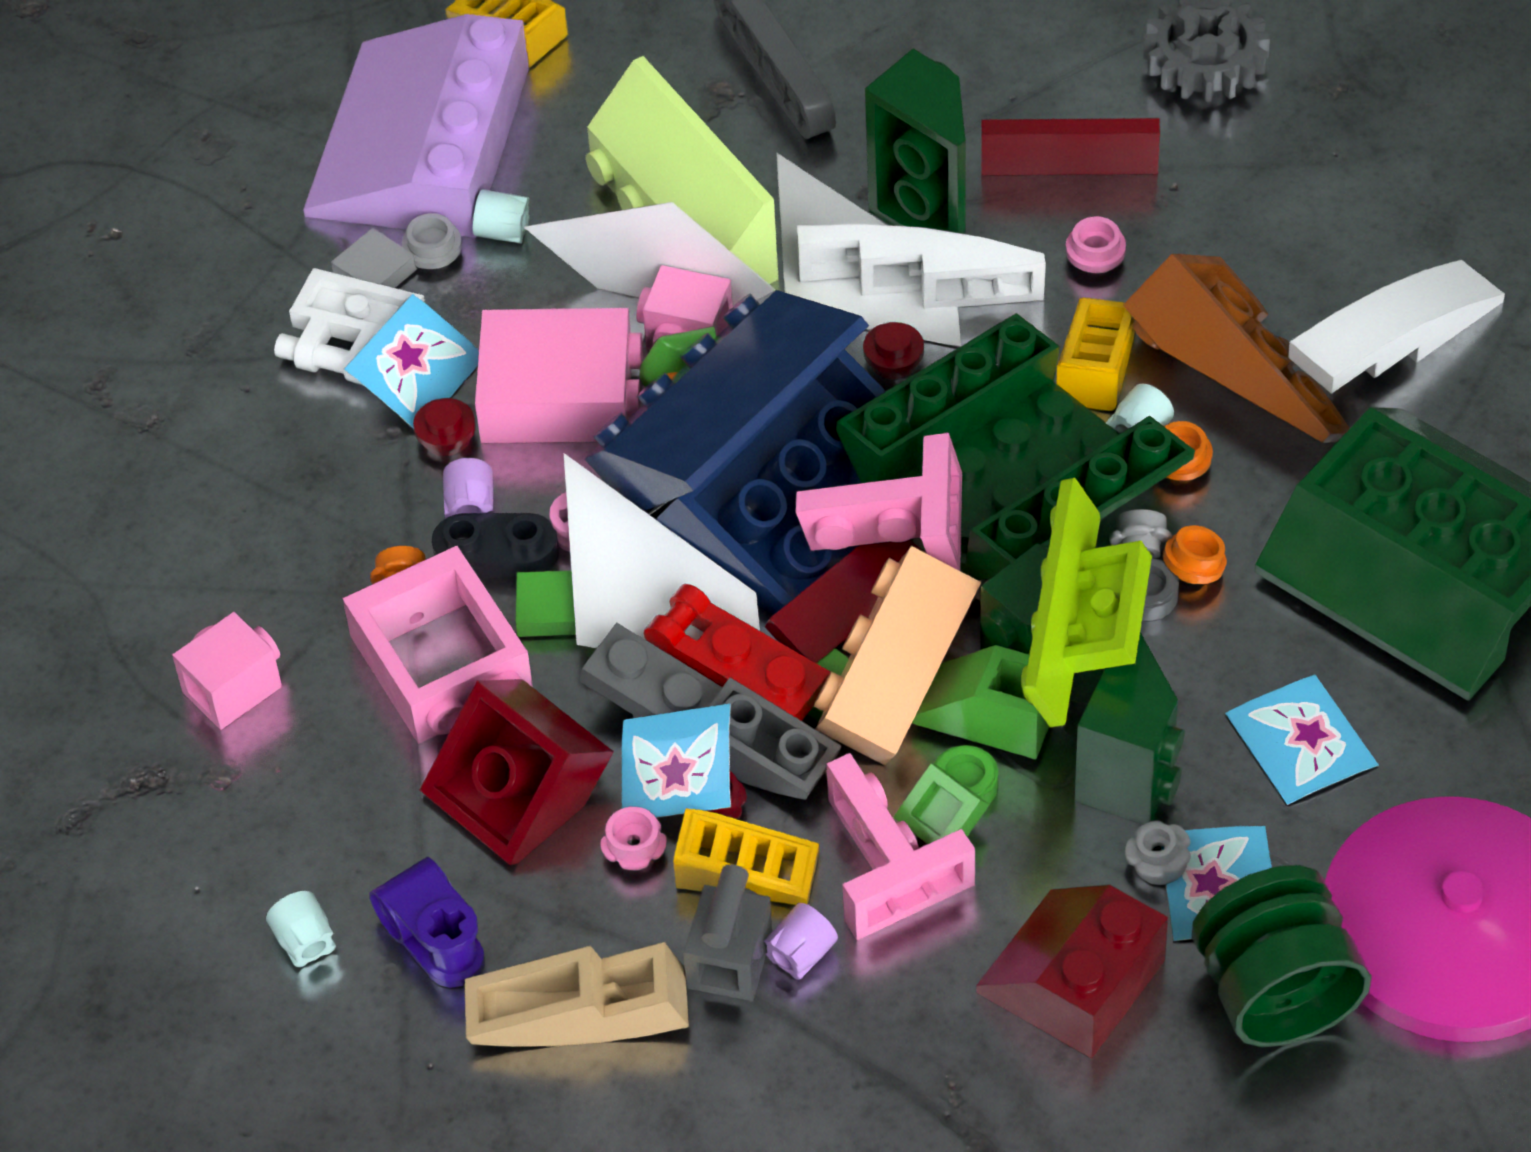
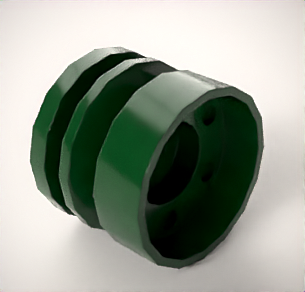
M1302 865L1275 866L1249 874L1220 890L1203 905L1193 920L1191 937L1197 950L1205 958L1204 965L1207 972L1219 984L1218 996L1235 1033L1244 1043L1259 1047L1288 1045L1311 1038L1338 1024L1357 1009L1370 990L1372 976L1354 939L1345 928H1341L1343 920L1341 912L1333 902L1332 894L1325 880L1315 869Z

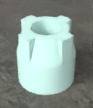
M482 189L479 192L474 210L473 235L521 244L526 231L524 226H528L529 197Z
M1138 384L1119 403L1115 413L1108 419L1106 424L1121 434L1150 415L1160 424L1166 426L1174 417V409L1169 399L1160 390L1148 384Z
M299 891L285 896L276 902L266 915V921L278 943L288 953L296 967H304L308 962L316 960L322 955H329L336 947L331 937L333 932L329 926L328 918L316 897L310 891Z

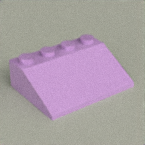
M466 14L362 42L304 206L305 217L407 229V226L414 218L423 214L436 213L447 217L458 229L461 236L476 238L473 235V216L476 201L482 189L491 191L529 71L523 20Z

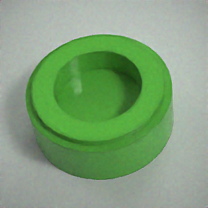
M961 745L947 749L938 756L934 765L944 769L988 804L994 800L998 791V767L994 758L988 752L975 746Z

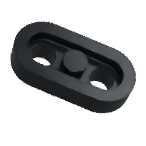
M535 513L456 514L441 521L432 534L434 556L458 546L478 578H517L518 572L549 571L559 557L557 531L553 528L549 519ZM518 538H530V539H528V540H520V539H518Z

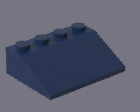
M775 290L758 300L751 293L746 295L725 313L723 319L729 326L716 338L713 339L709 333H706L681 354L680 358L686 365L670 379L665 372L662 373L637 395V398L643 405L628 419L622 412L619 413L593 436L600 445L585 460L607 485L643 511L694 491L869 326L864 318L851 312L779 290Z
M844 349L694 491L678 497L656 520L755 591L757 605L771 615L776 614L859 546H848L838 550L822 549L811 551L796 514V494L798 491L861 484L836 431L837 421L886 391Z

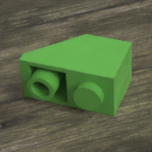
M997 645L941 663L912 721V724L1033 759L1037 758L1050 727L1035 706L1028 703L1023 693L1021 676L1023 668L1028 665L1030 655Z

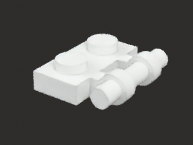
M313 268L289 311L292 327L304 331L300 338L281 333L275 343V356L294 361L295 367L316 372L319 368L343 373L347 381L362 384L346 372L344 368L412 294L425 303L424 295ZM331 337L354 342L350 350L327 345Z

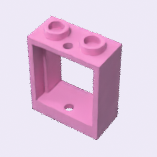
M458 546L452 547L342 598L350 637L418 744L436 735L450 733L477 680L523 679L533 687L528 651ZM466 605L496 652L418 688L389 641Z

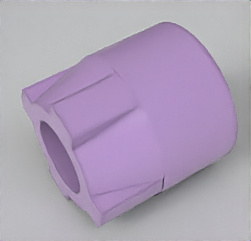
M462 458L452 461L444 468L443 497L445 519L461 513H488L494 511L493 471L486 462L475 458Z
M798 903L764 940L767 945L766 955L773 964H777L783 970L790 973L794 979L800 980L836 943L838 935L831 923L820 912L805 903Z

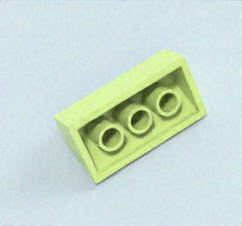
M644 56L633 60L587 126L590 153L586 154V163L591 175L599 185L607 184L617 195L622 210L673 202L768 284L777 281L778 263L774 198Z

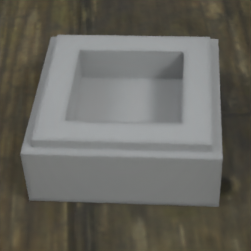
M371 228L331 261L333 273L396 288L417 270V267L414 265L415 255L375 228Z

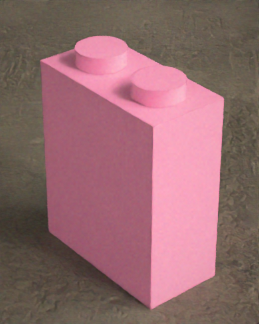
M629 308L482 310L475 398L481 443L597 442L593 436L612 418L622 412L628 419L641 407V401L637 398V395L641 392L640 380H631V369H640L643 362L642 333H631Z

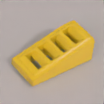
M456 0L445 9L448 19L466 14L507 19L512 14L513 17L511 19L523 20V23H527L526 26L524 25L529 67L568 35L565 8L552 0H487L478 9L474 8L483 0ZM497 6L500 7V9L493 15L489 14Z
M1084 297L1079 299L1057 364L1056 384L1087 408L1113 411L1117 407L1135 335L1132 324L1136 320L1123 306L1125 302ZM1088 325H1091V326H1099V327H1107V328H1115V329H1119V330H1111V329H1103V328H1094V327H1088Z
M690 808L685 809L673 862L676 888L702 892L704 885L717 887L723 866L730 864L726 862L728 851L739 853L737 865L744 868L749 874L745 888L755 892L757 895L770 897L772 902L793 905L805 903L808 905L820 852L819 843L717 813ZM700 848L711 849L710 857L699 855ZM756 855L767 857L763 873L752 870ZM782 859L794 860L790 881L778 878Z

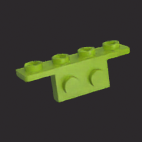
M1076 478L1061 480L1057 505L1051 510L1050 524L1052 533L1047 558L1041 564L1042 589L1038 611L1034 612L1031 620L1032 645L1028 665L1023 668L1021 676L1022 689L1029 704L1035 706L1050 727L1064 726L1066 723L1074 673L1135 664L1152 555L1141 540L1096 548L1100 513Z

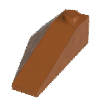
M1172 253L1123 304L1136 320L1132 324L1135 332L1149 346L1165 351L1322 443L1338 442L1350 429L1320 385L1306 373L1299 370L1295 372L1290 365L1292 360L1288 358L1290 343L1287 339L1280 336L1277 337L1263 327L1261 322L1269 315L1268 312L1221 257Z

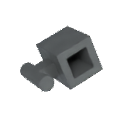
M728 864L723 866L717 887L703 886L683 952L687 989L753 1001L767 953V945L764 940L773 932L770 897L757 895L755 892L745 888L749 874L738 865Z

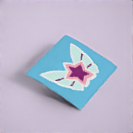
M412 294L344 370L362 383L414 429V417L422 406L436 399L450 398L477 368L479 350L426 303Z
M1316 675L1300 679L1252 699L1225 713L1287 805L1357 773L1379 766Z
M731 703L624 720L622 734V808L641 807L650 811L658 818L684 814L686 808L708 811L731 807L729 762Z
M1233 826L1185 830L1190 838V845L1187 847L1191 854L1190 861L1184 873L1177 880L1166 884L1173 941L1192 939L1193 920L1203 905L1224 887L1249 874L1272 868L1265 826Z

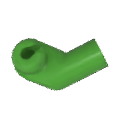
M712 326L659 337L639 369V377L642 384L646 387L664 372L666 374L679 372L686 365L680 358L681 354L706 333H709L713 339L716 338L715 327Z

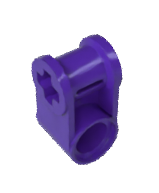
M429 857L422 859L369 892L372 907L384 928L395 941L402 943L435 983L448 988L462 987L465 985V979L481 974L485 966V954L479 940L476 938L478 933L477 916L473 908L452 887L445 873L433 859Z

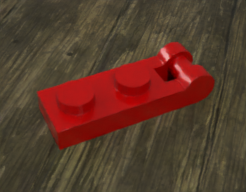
M691 584L681 585L670 598L671 608L665 615L655 616L644 629L643 634L646 641L719 686L723 687L728 679L732 678L800 721L805 718L814 706L824 683L831 673L822 666L714 605L703 591ZM690 625L704 632L698 640L685 634L686 629Z

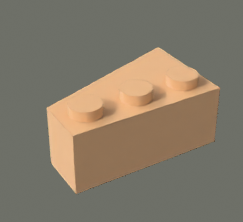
M913 546L909 548L899 562L888 558L871 593L878 596V599L869 617L867 618L860 614L843 646V650L851 653L841 676L831 672L815 701L814 707L823 711L815 730L885 766L896 755L981 582Z

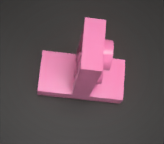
M949 433L924 436L922 476L798 491L796 494V514L811 551L822 549L838 550L848 546L889 541L904 542L913 538H921L926 554L960 571L962 470Z
M851 753L827 763L828 801L873 869L842 884L844 921L856 940L975 886V848L962 829L919 848L917 840L905 821L896 823L887 810L888 802L885 792L878 778L872 772L864 775Z

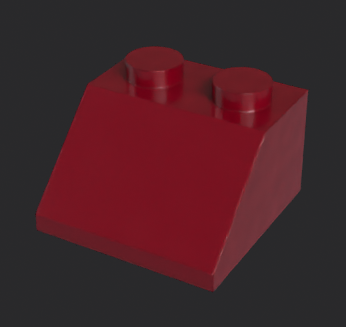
M523 679L477 680L419 791L508 864L514 865L521 862L585 806L614 751Z
M1112 885L1051 889L976 985V993L1092 1059L1165 962L1168 917Z

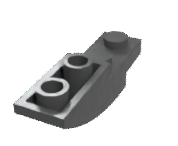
M617 622L581 669L579 677L581 683L633 714V718L731 703L729 725L730 771L737 777L738 781L754 787L806 800L827 770V763L834 760L841 748V745L734 679L729 678L725 685L721 687Z

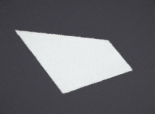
M777 153L785 293L860 315L869 324L866 328L868 330L887 322H901L918 330L925 341L960 347L958 306L924 309L922 291L862 296L860 277L800 282L797 226L886 224Z
M673 202L524 226L527 231L597 289L640 297L644 287L652 288L659 269L663 265L731 279L733 306L750 293L758 300L775 291L771 285Z
M564 453L577 645L597 649L616 622L645 639L644 629L655 616L665 615L671 608L670 598L683 584H691L699 588L706 594L711 603L760 631L755 591ZM692 625L685 631L686 635L695 640H698L704 633Z

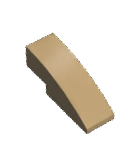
M663 942L602 959L591 946L470 977L465 979L466 1038L471 1044L512 1047L565 1046L644 1037L689 1027L685 967L667 944Z

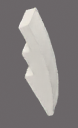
M873 224L797 226L800 282L860 277L862 296L922 291L924 309L1044 300L1046 264L1044 253L988 238L921 227Z
M1463 260L1426 269L1374 291L1335 312L1291 340L1288 358L1332 394L1363 371H1367L1375 378L1407 355L1416 363L1503 303L1505 294Z

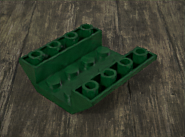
M1017 313L837 421L836 431L861 484L922 476L924 436L949 433L962 470L960 571L976 580L991 579L1036 543L1040 544L1047 551L1049 550L1052 533L1050 515L1052 508L1057 505L1061 480L1076 478L1099 511L1101 520L1193 460L1195 454L1193 448L1150 415L1120 434L1054 382L1060 346ZM921 538L910 539L926 552Z
M1370 407L1296 485L1255 564V573L1469 701L1505 660L1510 630L1531 606V482L1401 408Z

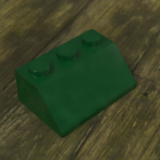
M913 48L865 88L868 212L889 226L921 227L966 235V138L959 76L954 74L945 64L935 62Z

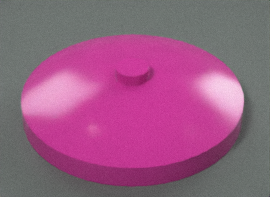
M1432 797L1391 807L1363 823L1341 845L1330 864L1325 879L1332 894V900L1343 917L1341 928H1345L1354 939L1372 976L1370 990L1361 1003L1378 1016L1404 1030L1438 1040L1454 1042L1490 1041L1513 1036L1531 1029V818L1512 808L1481 799Z

